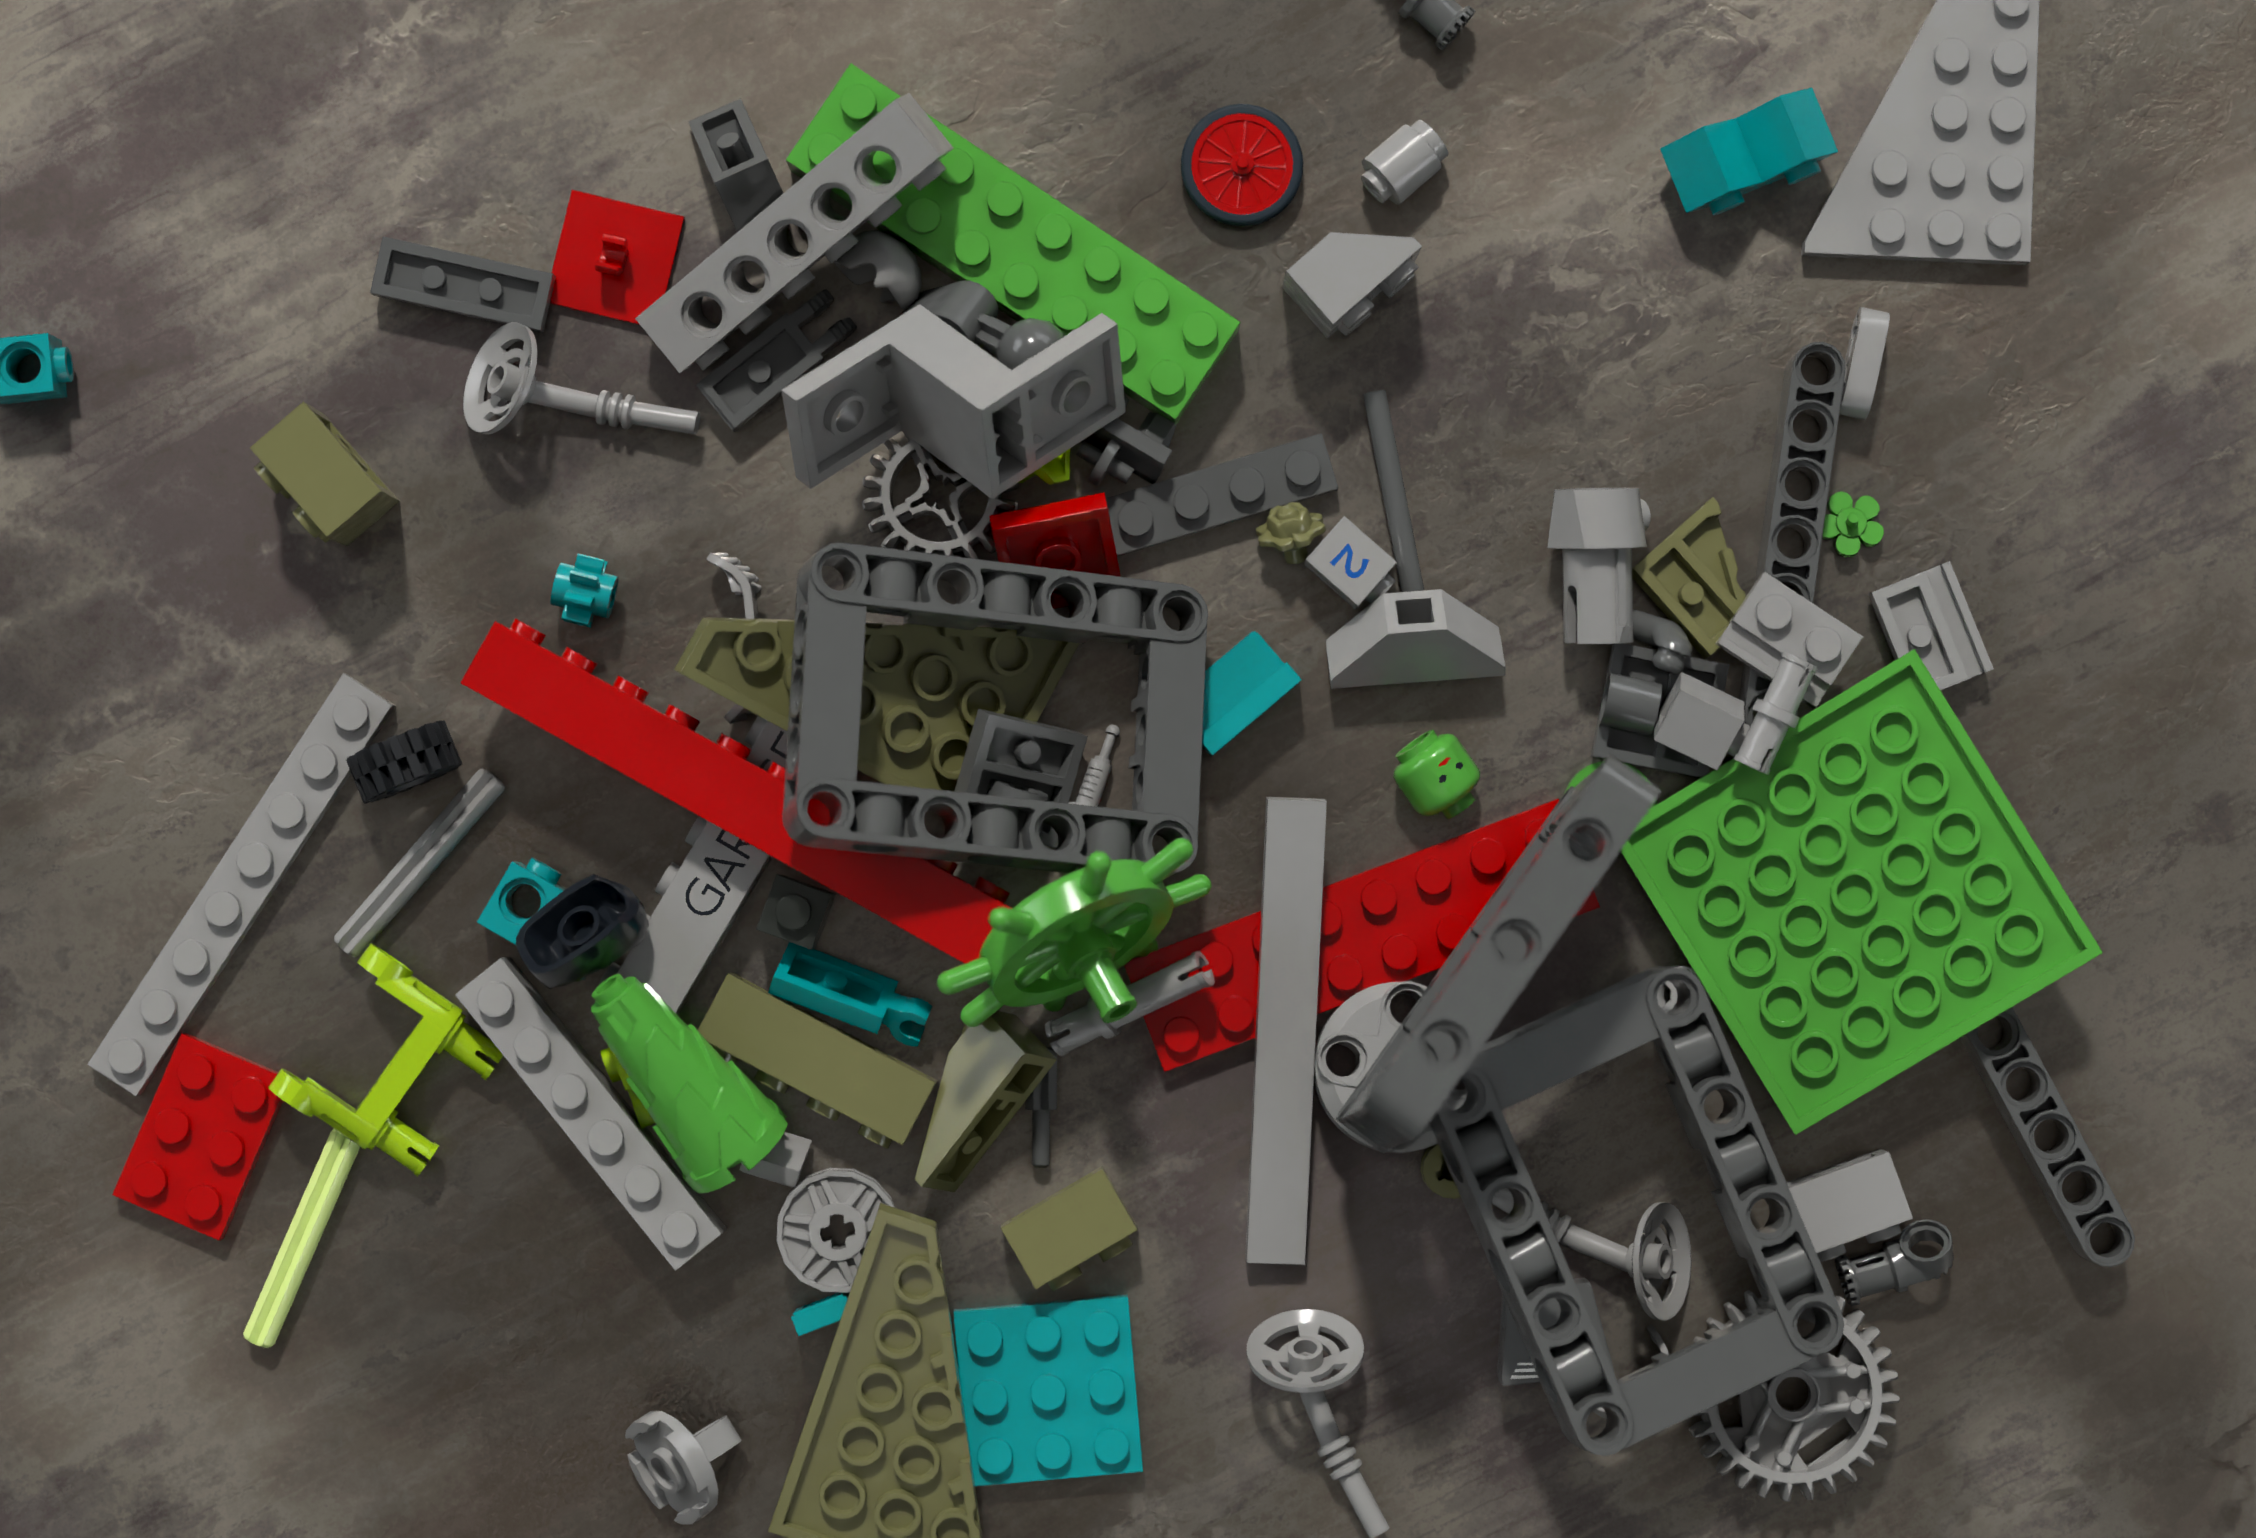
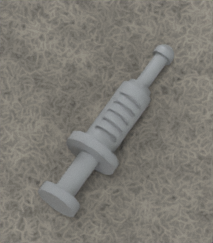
M1109 725L1106 728L1105 733L1107 735L1099 756L1095 755L1094 758H1091L1076 801L1068 802V804L1099 806L1113 767L1110 765L1111 760H1109V756L1116 737L1120 735V729L1117 725Z

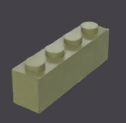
M733 972L728 973L698 1028L702 1036L726 1062L732 1060L736 1063L737 1059H740L758 1069L754 1079L782 1094L786 1093L789 1086L810 1096L806 1103L808 1108L833 1121H837L841 1113L861 1123L858 1134L887 1149L892 1141L901 1145L906 1142L938 1081L780 997L769 994L766 989Z

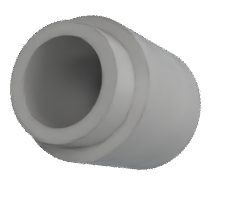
M1417 120L1412 126L1404 124L1362 160L1365 173L1361 176V180L1367 190L1379 202L1384 203L1389 199L1399 205L1441 170L1440 162L1448 156V150L1438 134L1424 121Z

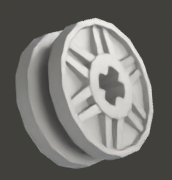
M829 1167L807 1175L789 1192L778 1215L776 1241L784 1264L801 1282L822 1292H850L879 1205L883 1203L895 1208L892 1197L875 1178L854 1168ZM835 1214L844 1215V1223L853 1222L855 1231L847 1233L845 1244L834 1245L833 1236L824 1238L821 1228H826L830 1225L831 1216Z

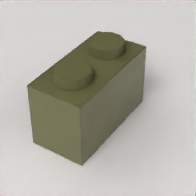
M1103 1166L1001 1225L1002 1232L1035 1289L1048 1283L1052 1291L1063 1287L1082 1275L1083 1273L1078 1265L1092 1256L1099 1254L1104 1262L1131 1247L1133 1243L1129 1235L1138 1230L1134 1219Z

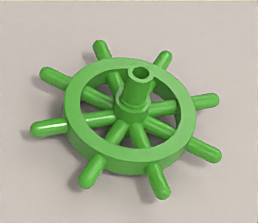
M1185 838L1174 840L1146 863L1134 859L1111 860L1105 852H1093L1088 857L1085 868L1069 873L1049 883L1024 899L1013 909L1005 907L995 908L989 915V923L993 929L982 944L979 958L941 973L937 979V987L943 994L952 995L987 982L989 987L968 1003L961 1011V1020L968 1027L980 1025L1004 1005L1026 1007L1043 1004L1051 1012L1059 1011L1065 1005L1068 995L1084 988L1087 989L1100 1012L1102 1021L1104 1023L1115 1022L1127 1016L1137 1006V1001L1134 996H1131L1117 970L1134 957H1145L1149 953L1158 950L1155 938L1165 928L1172 915L1173 908L1206 896L1211 890V881L1204 874H1195L1167 886L1163 883L1162 880L1188 861L1193 855V845Z

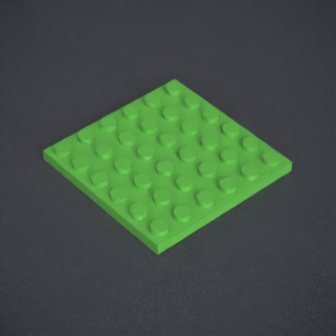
M1915 649L1802 716L1795 729L1789 727L1770 767L1769 775L1734 760V758L1721 765L1718 770H1713L1649 809L1620 850L1795 1135L2103 953Z

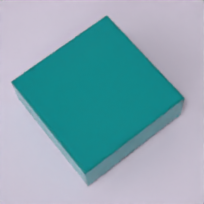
M850 1292L835 1293L796 1308L791 1318L798 1336L840 1321Z

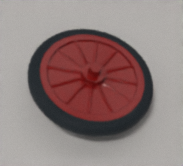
M1233 104L1209 113L1191 130L1182 150L1181 175L1188 195L1194 204L1206 215L1228 225L1250 226L1263 223L1275 217L1293 200L1302 180L1303 155L1293 130L1277 114L1256 105Z

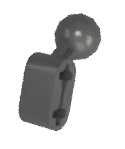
M959 281L919 293L918 299L899 315H903L920 304L977 346L997 355V360L1011 370L1065 337L1064 333L1050 321L1029 318L1017 321L1011 326L997 319L999 308L995 297L988 289L973 281Z

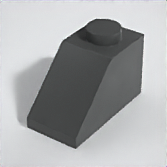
M741 98L688 122L737 232L783 194Z

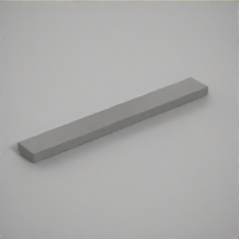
M1266 797L1245 1252L1247 1263L1305 1265L1327 801L1325 799Z

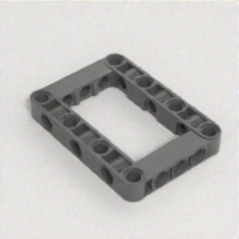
M831 543L821 548L800 568L796 580L797 589L782 812L783 826L794 841L798 844L815 848L1072 873L1085 868L1088 857L1096 851L1105 852L1111 860L1134 859L1146 863L1155 856L1152 840L1153 836L1157 835L1161 836L1168 845L1178 838H1185L1193 845L1192 857L1169 876L1191 865L1196 858L1198 850L1208 620L1207 604L1201 594L1195 589L1176 583L849 543ZM822 566H830L840 572L844 583L843 590L837 591L825 584L821 573ZM938 580L948 581L954 586L958 597L956 604L947 603L940 597L937 590ZM1052 593L1061 595L1066 599L1070 610L1068 618L1062 617L1054 611L1050 599ZM1164 606L1176 612L1180 621L1179 631L1173 630L1166 625L1162 614ZM866 612L904 617L903 623L963 630H973L977 626L1017 630L1016 636L1082 644L1090 639L1128 643V649H1133L1134 655H1139L1138 693L1131 703V712H1137L1135 754L1129 757L1128 769H1134L1132 810L857 781ZM809 799L819 800L826 805L830 815L828 826L817 825L811 820L807 811ZM926 811L936 813L943 820L945 826L943 838L933 837L927 831L924 824ZM1041 823L1050 825L1057 833L1058 846L1056 850L1049 849L1042 843L1039 837Z
M1609 754L1596 770L1575 787L1571 786L1566 791L1338 1113L1337 1121L1383 1154L1388 1149L1409 1140L1413 1142L1420 1135L1649 811L1661 792L1658 787ZM1453 1059L1449 1064H1442L1446 1061Z
M1659 966L1646 969L1484 1044L1460 1078L1467 1090L1466 1100L1463 1105L1457 1110L1452 1111L1444 1100L1430 1120L1429 1124L1561 1431L1567 1440L1575 1446L1595 1455L1608 1456L1616 1454L1681 1421L1821 1354L1829 1352L1840 1341L1844 1329L1841 1309L1705 990L1696 975L1690 971L1676 967ZM1669 981L1676 988L1677 1002L1673 1009L1666 1013L1658 1005L1657 994L1661 985ZM1653 1041L1670 1082L1665 1084L1692 1148L1700 1150L1716 1190L1711 1192L1738 1256L1747 1260L1762 1298L1757 1299L1760 1305L1755 1308L1757 1314L1723 1330L1709 1329L1703 1332L1704 1339L1671 1355L1661 1352L1651 1357L1652 1364L1617 1380L1501 1110ZM1453 1059L1446 1061L1442 1064H1449ZM1717 1090L1723 1099V1111L1718 1118L1710 1121L1705 1115L1704 1102L1708 1094ZM1507 1188L1513 1196V1209L1504 1219L1498 1220L1492 1213V1199L1498 1191ZM1764 1199L1769 1206V1219L1760 1229H1755L1750 1218L1751 1209L1756 1202ZM1555 1298L1560 1306L1559 1319L1553 1326L1544 1329L1539 1321V1309L1548 1299ZM1811 1307L1815 1314V1326L1811 1333L1801 1337L1797 1329L1798 1317L1801 1312ZM1602 1407L1607 1416L1606 1427L1599 1435L1590 1438L1586 1431V1420L1592 1411Z

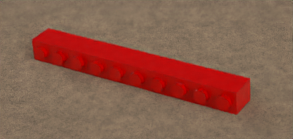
M516 618L510 628L497 621L493 623L460 682L464 686L964 964L979 958L982 944L993 929L989 923L990 913L998 907L1013 909L1005 904L1010 893L980 876L973 886L953 875L959 865L953 861L815 848L798 844L788 835L783 826L782 812L785 784V768L772 762L768 771L747 760L752 749L723 733L720 734L716 742L695 731L701 722L700 720L669 704L663 714L644 703L649 694L648 691L619 675L613 685L592 674L597 663L568 647L565 648L562 656L555 654L541 646L546 637L545 634ZM809 799L807 811L811 820L817 825L828 826L830 815L826 805L819 800Z

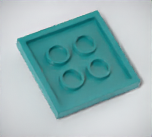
M1128 1294L955 1309L953 1311L959 1379L975 1486L1143 1472Z

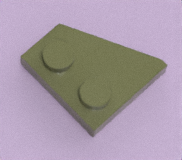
M1714 497L1702 505L1632 568V578L1670 621L1682 627L1690 643L1704 659L1711 656L1719 648L1715 643L1746 598L1745 591L1739 587L1737 582L1738 567L1732 548L1727 549L1718 518L1722 512L1719 503Z

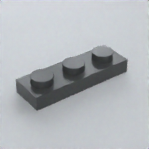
M383 236L370 293L376 297L504 325L517 322L527 326L532 331L543 333L556 276L549 272Z

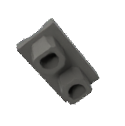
M1124 394L1125 409H1126L1127 404H1128V402H1129V399H1128V398L1125 396V394ZM1149 412L1139 430L1121 421L1119 419L1120 415L1081 441L1082 445L1076 455L1095 466L1088 478V482L1098 487L1107 473L1127 484L1133 473L1154 484L1163 472L1172 450L1169 449L1176 425L1158 413Z

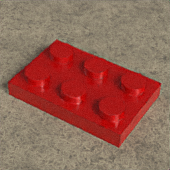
M181 1033L112 1195L216 1240L224 1239L283 1102L282 1099L268 1088L279 1072L188 1033Z

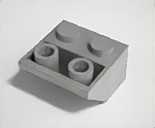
M1330 232L1286 271L1282 288L1327 339L1338 329L1346 337L1371 315L1370 311L1375 306L1371 301L1383 291L1388 298H1391L1415 276L1414 272L1419 268L1415 260L1422 246L1413 237Z

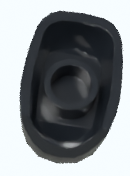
M593 874L565 889L525 922L516 937V947L521 959L531 973L542 984L551 989L579 982L583 977L608 967L643 941L649 923L644 904L630 888Z

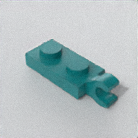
M789 942L768 991L769 994L878 1034L883 1023L889 1028L896 1040L902 1044L918 1047L925 1029L924 1026L933 1007L922 999L905 997L895 993L899 981L815 949L810 950Z

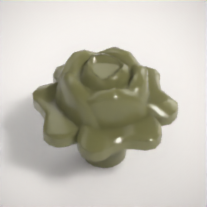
M1290 502L1285 506L1277 505L1272 508L1267 517V522L1256 528L1259 545L1261 547H1274L1279 551H1284L1285 560L1289 564L1304 562L1308 557L1306 546L1311 544L1315 537L1326 531L1322 514L1309 513L1306 507L1297 502Z

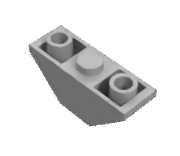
M1442 589L1384 593L1326 640L1331 689L1506 676L1499 627Z

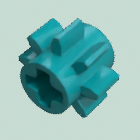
M578 553L575 566L560 563L553 582L550 604L564 608L561 620L591 628L594 616L606 619L610 617L617 594L619 577L605 573L607 561Z

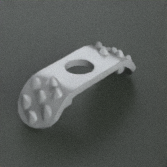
M710 552L706 560L726 573L731 591L735 595L743 596L746 618L759 619L756 594L761 590V586L756 584L759 578L755 574L749 573L750 567L741 565L742 562L738 558L729 557L728 553ZM735 704L724 718L729 724L747 720V715L753 713Z

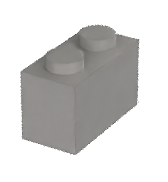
M1882 1149L1874 1150L1786 1182L1820 1262L1846 1253L1844 1243L1866 1236L1868 1243H1875L1901 1233L1899 1223L1913 1219L1891 1155L1888 1151Z

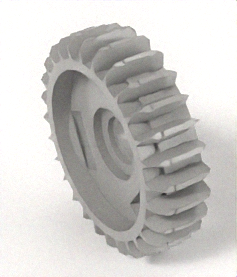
M1748 1290L1744 1292L1747 1309L1740 1311L1731 1303L1726 1302L1723 1306L1730 1320L1723 1324L1709 1317L1706 1322L1710 1329L1723 1330L1757 1314L1755 1308L1760 1306L1757 1301L1758 1298ZM1837 1295L1835 1298L1841 1312H1843L1846 1301ZM1811 1307L1801 1312L1800 1318L1815 1324V1314ZM1854 1309L1845 1318L1843 1317L1844 1329L1842 1337L1844 1341L1837 1357L1830 1353L1821 1354L1738 1394L1741 1425L1723 1427L1719 1416L1718 1404L1695 1415H1700L1701 1421L1689 1427V1433L1695 1438L1706 1435L1710 1437V1440L1700 1448V1452L1705 1458H1710L1719 1452L1723 1454L1715 1467L1718 1473L1725 1476L1736 1466L1739 1469L1734 1480L1735 1485L1745 1489L1753 1477L1757 1478L1756 1492L1763 1498L1768 1496L1772 1484H1778V1493L1783 1501L1791 1500L1793 1486L1799 1485L1802 1495L1807 1500H1813L1814 1483L1820 1481L1830 1494L1837 1492L1833 1476L1838 1473L1852 1483L1856 1482L1857 1477L1854 1469L1851 1467V1464L1856 1459L1869 1467L1874 1466V1461L1865 1449L1869 1443L1878 1447H1887V1442L1876 1432L1878 1424L1883 1426L1896 1425V1420L1884 1413L1882 1409L1883 1404L1899 1403L1900 1396L1884 1390L1883 1383H1889L1898 1379V1372L1892 1369H1880L1879 1363L1892 1356V1352L1884 1346L1871 1348L1870 1344L1881 1335V1332L1875 1326H1870L1862 1331L1857 1329L1865 1317L1861 1310ZM1696 1336L1693 1342L1696 1343L1704 1338ZM1788 1377H1799L1804 1380L1808 1387V1398L1805 1404L1795 1410L1782 1408L1776 1399L1778 1385ZM1845 1418L1852 1428L1846 1438L1816 1460L1804 1463L1797 1451Z

